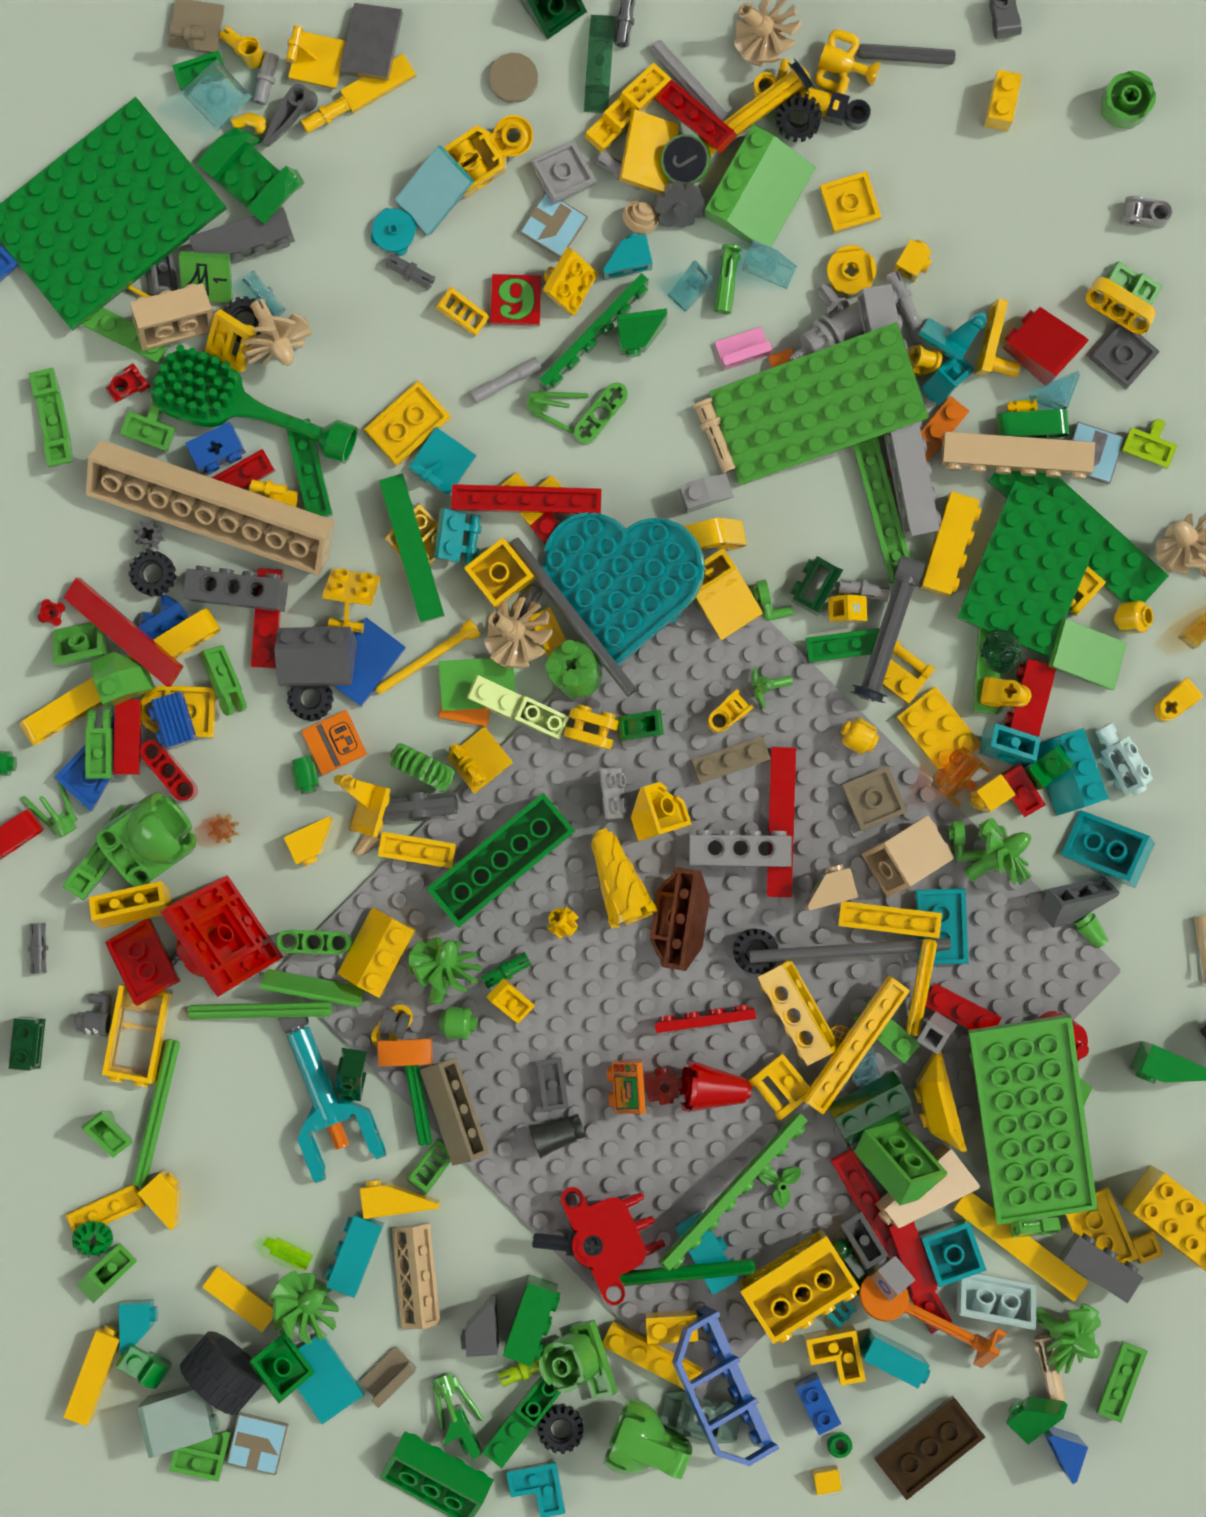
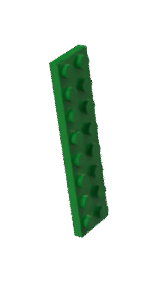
M1011 471V474H998L995 472L987 481L1006 499L1013 482L1018 481L1104 518L1060 477H1046V473L1024 476L1021 475V471ZM1108 520L1106 521L1088 567L1106 582L1103 586L1122 603L1132 601L1146 602L1169 575Z

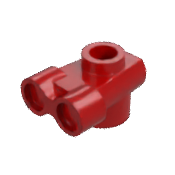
M134 363L124 368V373L115 376L111 383L105 387L115 403L136 392L141 394L150 388L148 382ZM118 387H124L125 391L118 392L116 391V389Z

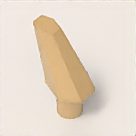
M382 825L377 838L365 834L353 853L364 855L378 845L384 825Z

